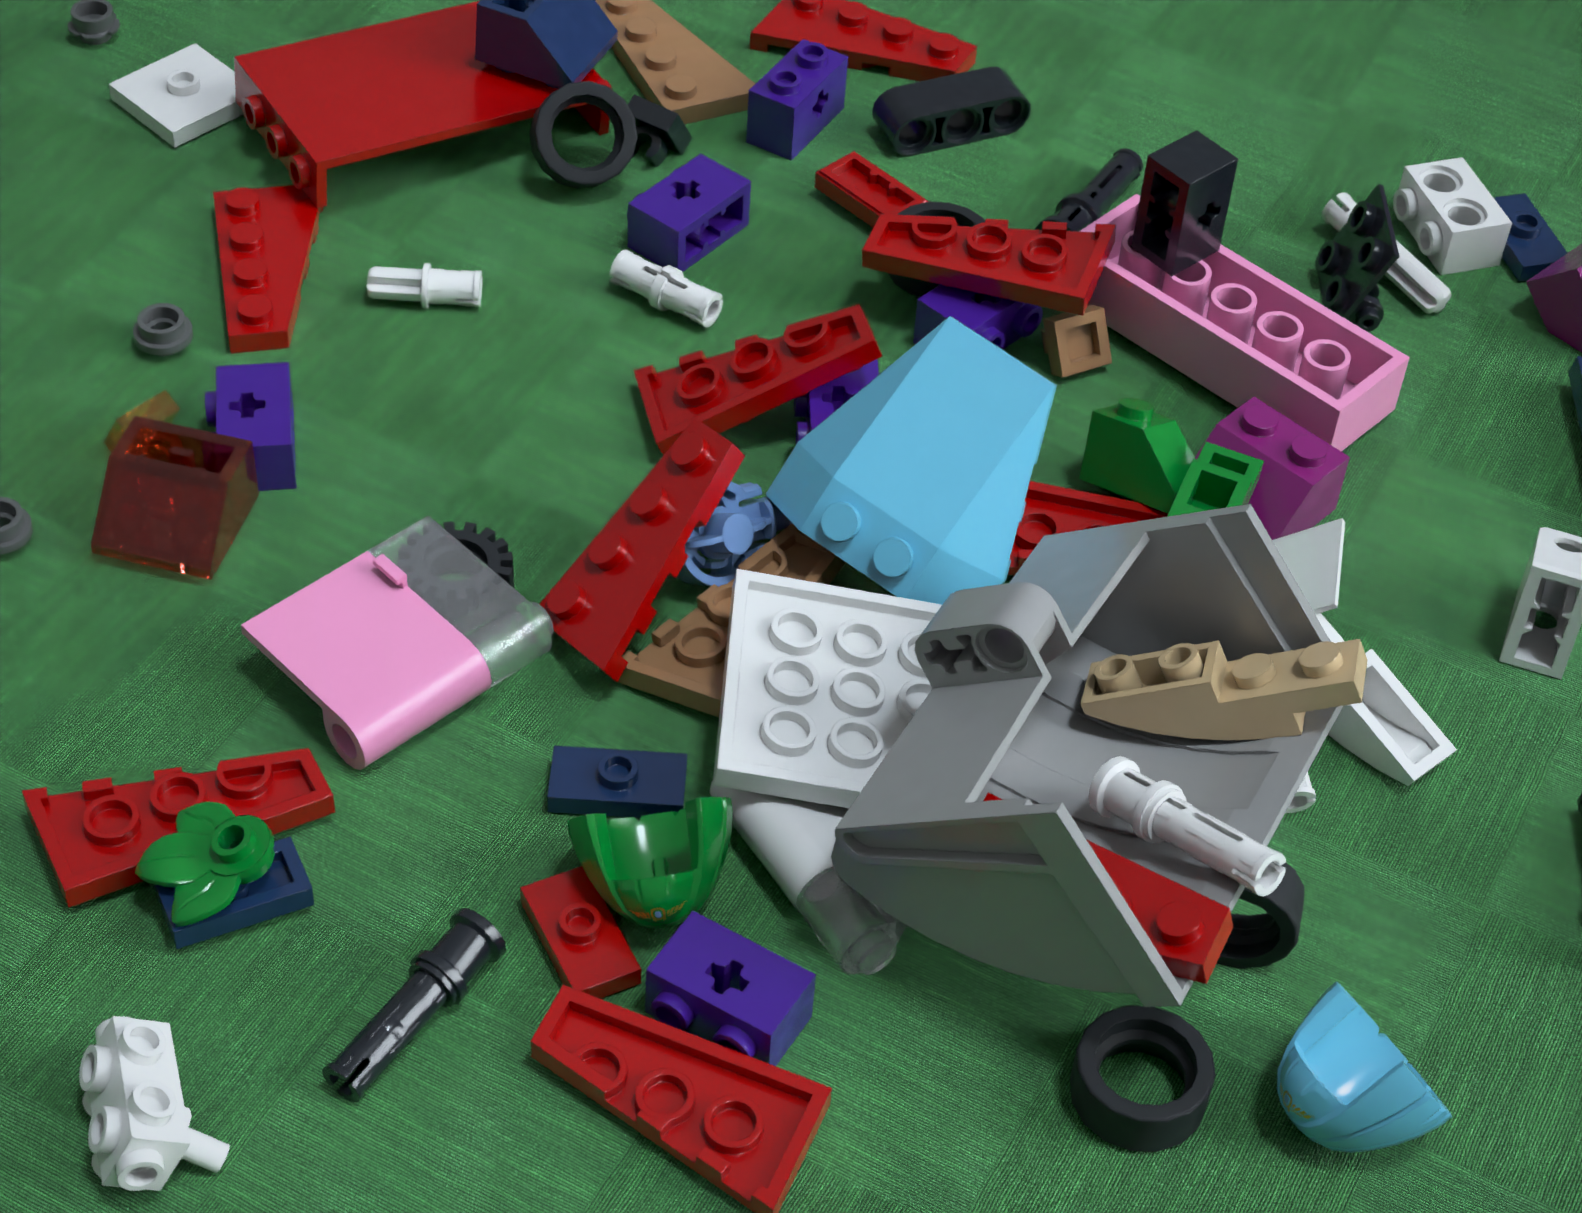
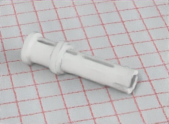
M1123 756L1111 758L1095 774L1090 785L1088 798L1090 807L1097 814L1107 818L1117 816L1131 824L1134 833L1146 842L1160 843L1166 841L1169 844H1173L1188 855L1236 880L1258 896L1264 897L1271 894L1281 883L1286 868L1281 866L1286 863V858L1282 853L1247 837L1246 834L1193 807L1192 804L1186 801V797L1178 785L1166 780L1156 782L1140 773V769L1134 761Z

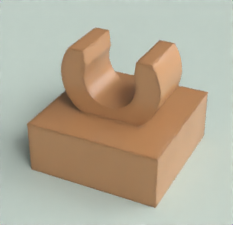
M1087 306L1083 316L1066 312L1043 319L1044 329H1041L1044 353L1049 355L1052 375L1063 378L1112 363L1104 307Z

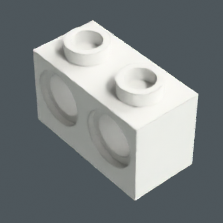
M1464 158L1405 166L1399 189L1394 194L1393 209L1397 218L1404 223L1417 241L1421 252L1427 255L1439 274L1446 275L1499 266L1512 222Z

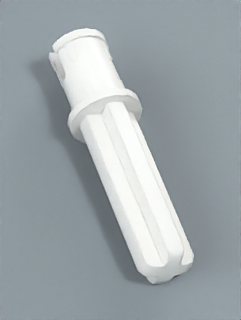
M1345 192L1336 195V199L1343 205L1342 208L1331 199L1322 211L1323 220L1332 225L1338 232L1348 222L1349 215L1357 204ZM1396 240L1400 257L1384 275L1425 313H1439L1445 308V304L1451 298L1450 289Z

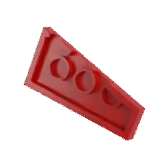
M781 0L750 32L749 48L761 52H767L770 45L793 49L802 39L810 42L820 43L830 50L848 56L847 68L862 71L863 68L880 65L888 67L889 76L918 82L968 72L975 64L977 45L959 40L952 34L939 33L916 25L906 18L893 17L868 8L860 2L848 0Z
M860 304L789 324L781 337L768 340L759 338L755 334L735 340V350L706 358L701 350L680 356L678 367L657 372L653 365H649L633 371L655 442L664 455L694 418L720 434L741 423H746L785 402L801 397L840 376L856 371L864 365L883 357L870 324Z
M694 418L532 614L613 680L618 682L628 664L622 657L635 632L643 635L646 633L657 613L651 606L667 576L677 578L688 558V555L685 553L687 540L695 527L707 525L745 455L731 441Z
M309 748L223 760L218 763L216 771L192 774L182 772V767L153 771L154 780L113 786L111 777L82 781L83 791L50 796L48 795L47 787L21 791L26 811L68 908L142 882L143 880L135 873L142 854L156 840L165 835L177 833L176 818L178 812L194 804L218 802L230 808L235 816H256L267 824L273 835L336 813L334 795Z
M562 985L530 1041L531 1057L754 1213L779 1212L831 1104V1087L566 985Z

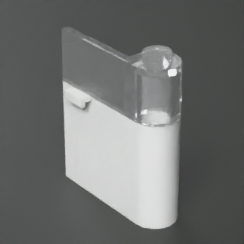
M712 781L710 787L711 796L728 797L731 799L733 810L732 825L842 971L848 974L863 973L868 975L876 973L887 966L896 954V945L905 927L909 926L895 919L860 895L841 879L834 869L831 854L836 840L835 828L849 808L713 786Z

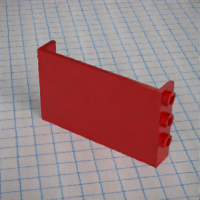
M479 1L234 56L235 99L244 113L248 126L251 129L258 130L266 141L271 156L274 159H280L289 171L293 185L297 189H303L316 208L327 206V169L533 118L534 113L546 97L558 89L517 73L503 72L496 66L475 60L477 3ZM593 68L581 81H591L612 89L609 82L603 79ZM578 103L565 108L574 107L599 135L609 133L610 119L597 106Z

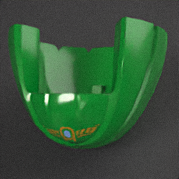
M700 797L686 801L685 809H681L679 812L671 811L641 816L639 821L635 817L607 820L605 813H593L569 819L567 824L571 843L589 880L605 902L631 923L645 928H665L666 926L671 927L683 923L692 911L698 913L711 897L726 860L732 831L733 810L731 799L728 797Z

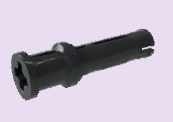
M1128 148L1117 150L1112 155L1113 157L1092 177L1079 193H1071L1064 196L1056 206L1055 215L1042 219L1035 230H1042L1043 221L1067 222V231L1079 232L1102 217L1103 213L1119 198L1125 189L1141 175L1139 172L1143 171L1144 166L1140 156Z
M467 908L458 909L449 920V931L430 951H419L411 960V966L408 969L410 978L342 1052L323 1068V1076L330 1086L334 1085L339 1078L345 1080L348 1077L336 1090L340 1096L351 1102H358L368 1087L442 1006L451 1007L452 1005L459 1004L468 993L466 984L487 961L497 962L505 953L506 943L502 935L485 917Z

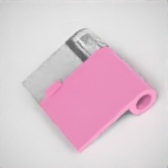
M428 515L241 624V631L252 644L322 708L326 733L332 745L347 764L354 769L362 770L550 651L552 646L551 635L553 634L554 627L549 614L540 604L529 602Z

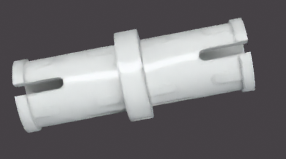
M622 250L611 265L609 276L612 277L610 279L612 283L649 299L650 306L661 311L670 309L689 317L704 327L711 326L721 312L723 306L722 294L689 281V279L684 278L682 271L670 265L661 267L642 259V257L635 255L629 250Z

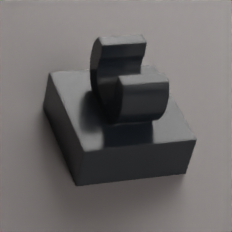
M633 95L628 103V107L635 117L637 141L633 157L638 152L640 146L647 142H651L652 145L647 150L645 156L650 164L658 167L665 160L667 149L683 155L692 140V136L679 114L637 95Z

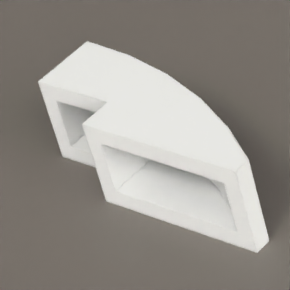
M1321 613L1315 614L1331 642L1344 641ZM1371 649L1365 653L1368 661L1362 703L1344 705L1328 735L1377 770L1409 786L1452 755L1457 749L1374 650Z

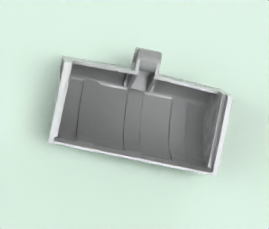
M1246 504L1045 535L1009 583L964 589L951 593L915 641L914 651L932 690L835 828L836 840L831 860L840 878L860 895L895 919L930 939L972 959L1013 974L1054 985L1097 992L1136 994L1144 1007L1181 1006L1194 981L1172 975L1087 840L1229 907L1231 912L1245 887L1229 876L1188 855L1185 851L1171 843L1169 844L1166 841L1150 843L1142 840L1134 833L1131 824L1117 816L1107 818L1094 812L1090 807L1088 796L1095 774L1111 758L1117 756L1127 757L1134 761L1139 767L1140 773L1156 782L1166 780L1178 785L1183 791L1186 801L1192 804L1193 807L1206 814H1210L1246 834L1247 837L1268 846L1343 706L1305 712L1302 735L1257 740H1209L1154 734L1112 724L1085 715L1080 703L1091 663L1102 661L1113 655L1124 654L1132 656L1166 650L1180 643L1195 645L1219 640L1226 660L1233 661L1254 653H1265L1268 655L1307 648L1318 642H1331L1252 505ZM987 793H991L1003 799L983 801Z

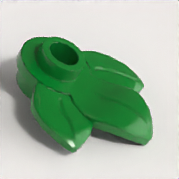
M218 802L197 803L178 812L176 818V829L178 832L165 835L150 844L142 854L135 873L145 882L165 887H176L172 905V922L176 927L191 925L220 912L233 901L240 884L251 883L262 877L269 870L274 860V836L267 824L256 816H235L230 808Z

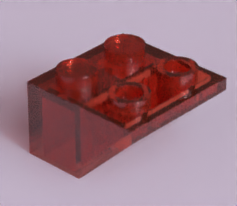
M134 416L108 459L91 541L92 553L212 580L259 496L253 442Z

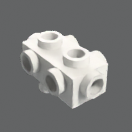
M112 1016V1018L103 1021L95 1030L96 1045L88 1046L83 1054L79 1072L80 1086L82 1090L86 1091L83 1096V1106L91 1116L88 1131L89 1147L94 1152L91 1163L93 1170L101 1178L102 1186L122 1187L130 1191H161L181 1158L214 1173H218L227 1157L230 1145L189 1127L192 1116L190 1109L184 1107L170 1023L134 1019L126 1016Z

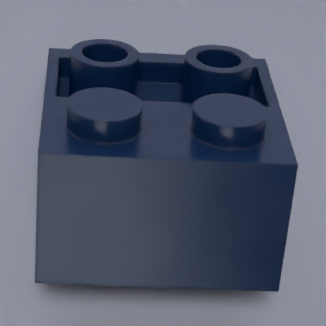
M480 0L477 3L475 60L496 66L503 72L517 73L544 82L547 86L560 89L568 83L581 82L615 44L618 38L617 29L595 0Z

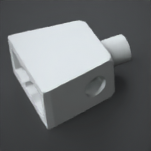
M1543 527L1539 528L1516 595L1499 661L1562 679L1582 624V537ZM1543 611L1551 614L1556 619L1557 626L1552 629H1542L1535 626L1536 612Z

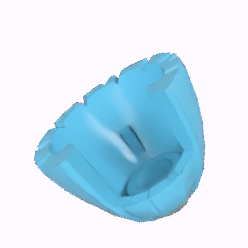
M1337 981L1326 989L1306 1014L1288 1044L1278 1068L1277 1091L1280 1102L1288 1117L1310 1140L1333 1151L1363 1152L1398 1145L1425 1135L1442 1126L1453 1117L1422 1076L1408 1063V1060L1385 1033H1379L1378 1025Z

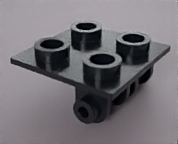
M1381 184L1375 187L1365 201H1360L1355 205L1349 215L1348 222L1333 240L1324 243L1315 261L1323 305L1367 332L1375 330L1384 317L1383 307L1379 299H1377L1379 296L1377 283L1400 257L1384 186Z

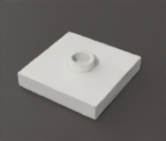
M196 43L109 83L111 99L174 148L244 114L235 99L234 71Z

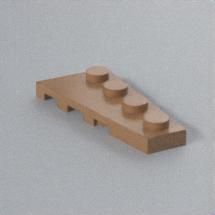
M595 0L618 31L617 41L611 48L646 100L678 113L684 124L748 110V92L755 83L652 0Z
M792 523L740 563L738 569L829 585L846 562L799 531ZM734 579L719 587L713 584L696 598L697 608L679 622L668 619L651 633L652 643L638 654H634L631 651L623 654L622 657L628 664L618 683L719 717Z

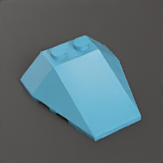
M949 316L803 437L794 447L765 495L799 531L896 597L943 605L950 594L956 591L1004 584L1011 564L1009 559L1019 522H1022L1026 506L1025 498L1034 464H1037L1057 385L955 318Z

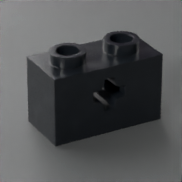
M1197 130L1149 154L1131 247L1170 276L1219 251L1238 158Z

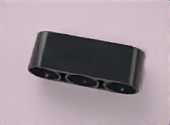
M986 67L888 89L875 101L872 116L899 154L914 156L1014 133L1023 127L1029 119L1031 104L1004 69L1000 67Z

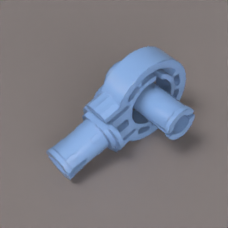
M730 482L707 525L695 527L687 540L685 553L688 555V558L677 578L687 584L712 586L715 584L719 587L727 584L735 578L738 565L766 544L755 541L764 538H774L777 531L787 528L792 522L767 496L759 499H749L762 495V489L758 484L749 482L738 485ZM697 551H700L704 556H706L709 559L705 560V558L700 556ZM699 568H709L711 573L705 574Z

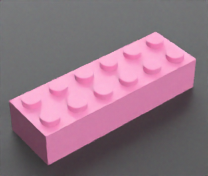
M1138 194L1133 195L1079 231L1095 232L1096 224L1116 225L1115 243L1087 306L1104 307L1107 326L1235 407L1239 408L1252 397H1256L1341 452L1395 410L1409 362V356L1221 244L1219 251L1170 276L1131 247L1140 201Z

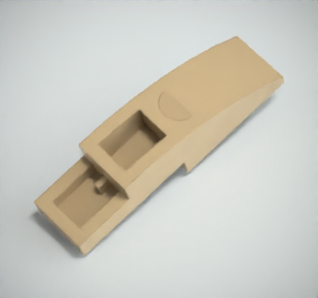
M1360 639L1337 643L1323 641L1312 644L1307 648L1268 655L1265 653H1254L1233 661L1226 660L1219 640L1195 645L1180 643L1166 650L1132 656L1124 654L1113 655L1102 661L1091 663L1080 704L1085 715L1119 726L1154 734L1209 740H1257L1302 735L1305 712L1362 703L1368 660Z

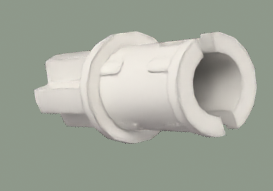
M424 263L423 269L375 266L368 271L367 292L368 296L372 299L420 301L422 308L429 309V304H454L480 308L482 271L431 268V263Z

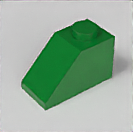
M1121 398L1116 405L1092 411L1079 479L1168 514L1195 457L1176 420L1155 413L1154 405L1147 401L1135 398Z

